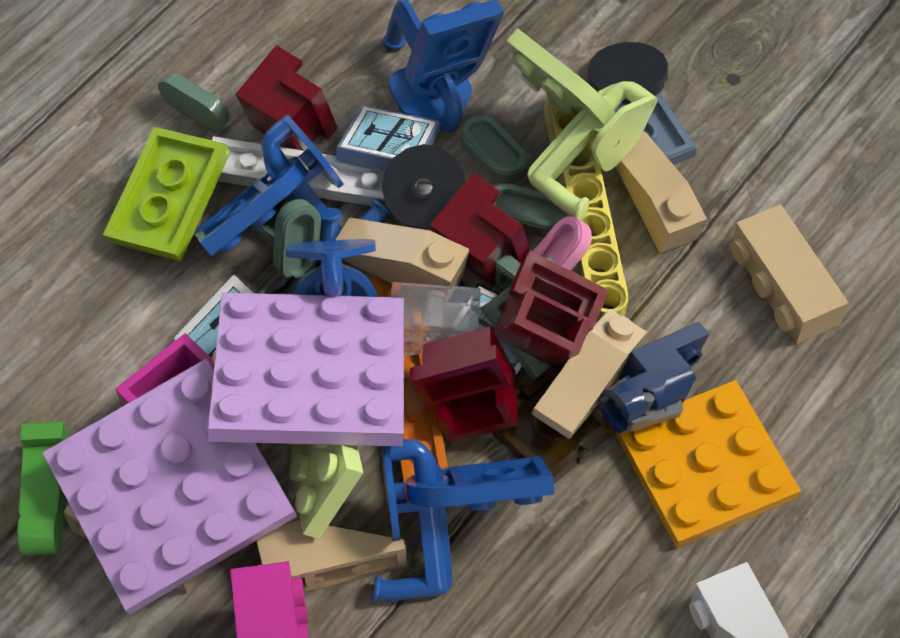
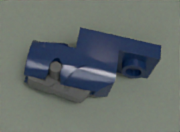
M699 321L630 352L619 376L620 381L603 390L606 395L599 398L601 413L612 430L621 434L680 417L683 411L682 403L685 401L696 380L691 367L702 357L701 350L709 336V333Z

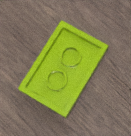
M153 127L103 236L110 243L181 262L231 153L227 145Z

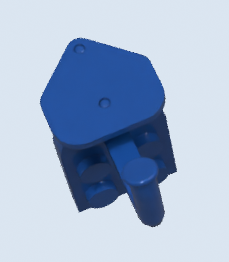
M408 0L397 1L382 42L385 47L397 50L403 48L407 41L411 49L406 67L395 71L389 81V92L401 113L440 121L439 129L448 133L457 130L472 92V86L468 78L482 65L504 14L498 0L484 3L473 2L461 10L445 15L436 13L426 18L422 23Z
M288 114L275 123L263 137L261 143L262 157L267 173L196 228L194 234L210 256L217 251L222 255L234 248L242 239L239 234L251 224L256 228L268 221L276 212L273 207L285 197L289 201L304 199L310 202L318 211L327 208L308 184L320 173L338 189L344 185L321 152ZM293 135L304 152L298 157L288 159L278 146ZM374 199L372 201L374 205L360 219L383 223L389 215L392 216L393 214L388 207Z
M325 208L318 211L321 216V241L302 242L286 246V257L321 260V266L314 268L301 278L292 295H324L320 289L321 282H323V290L327 296H340L343 292L344 280L347 288L342 296L378 297L372 282L362 272L342 264L343 258L375 252V240H335L340 233L339 219L342 216L340 210Z
M403 439V446H381L392 541H400L398 514L418 511L425 576L391 580L381 579L380 575H376L371 591V602L376 603L377 600L398 601L445 594L453 582L446 507L467 505L469 510H487L496 506L495 501L514 499V503L518 505L542 502L543 496L554 495L555 493L553 475L541 457L440 468L431 451L417 440ZM413 459L415 475L406 480V498L405 482L394 483L391 462Z

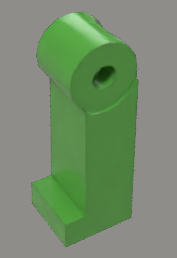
M64 422L21 424L20 441L23 445L18 545L22 556L58 554L61 549L64 524L63 512L65 510L66 497L42 452L69 438Z

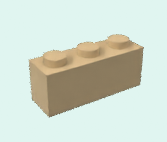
M781 204L736 223L733 239L730 244L732 255L739 265H744L751 275L757 294L761 298H766L774 310L776 322L782 331H788L794 342L798 344L841 325L849 302Z

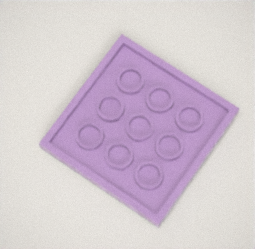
M222 293L208 424L209 442L403 446L404 298Z
M207 359L42 452L125 611L130 615L297 517L256 443L209 442L208 424L214 371Z

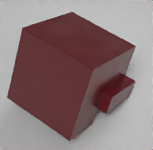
M278 45L271 50L235 93L250 124L265 134L275 123L288 114L311 142H313L318 134L329 139L338 126L322 88L297 74V71L303 65L302 60ZM293 135L281 143L286 148L304 151Z
M472 173L432 221L430 226L434 233L470 249L466 268L493 287L496 284V262L505 253H508L521 263L524 254L530 251L522 224L494 205L501 192L475 173Z
M530 250L522 258L493 332L498 340L555 367L579 355L587 333L594 329L609 290Z
M490 326L423 344L422 365L410 368V383L427 409L436 408V422L450 443L517 426L516 370Z

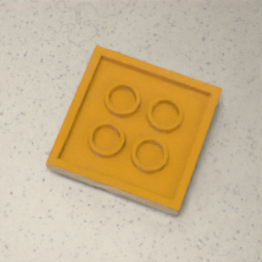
M737 380L686 399L682 403L683 411L678 418L652 424L650 427L635 431H626L621 434L616 432L615 434L676 549L799 498L801 493L799 486Z

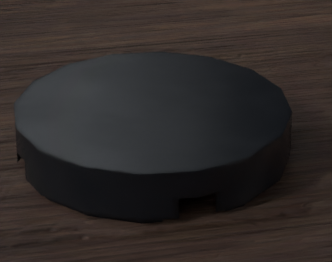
M622 42L609 45L598 51L592 57L588 66V82L597 92L610 85L629 81L641 85L652 95L656 96L663 90L664 82L668 80V62L664 54L655 47L641 42ZM625 98L621 103L630 104L632 102Z

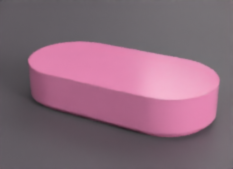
M574 217L562 218L554 225L533 252L546 259L551 257L554 263L571 271L589 249L592 238L590 227Z

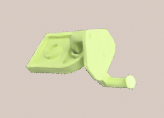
M517 28L506 41L514 55L511 61L522 71L519 75L520 78L534 91L538 92L542 88L551 95L549 98L550 102L564 115L568 116L570 112L576 115L531 165L528 172L529 181L533 187L556 206L582 221L589 207V199L587 197L581 199L557 182L556 179L594 137L591 151L598 166L604 171H609L617 166L639 141L657 104L658 98L641 85L629 81L610 85L597 92L586 81ZM625 98L632 102L623 106L615 113L614 110Z
M216 350L214 351L213 357H212V358H213V362H214V366H215ZM291 444L289 476L294 484L296 495L295 509L299 513L303 535L320 539L362 476L363 469L357 445Z

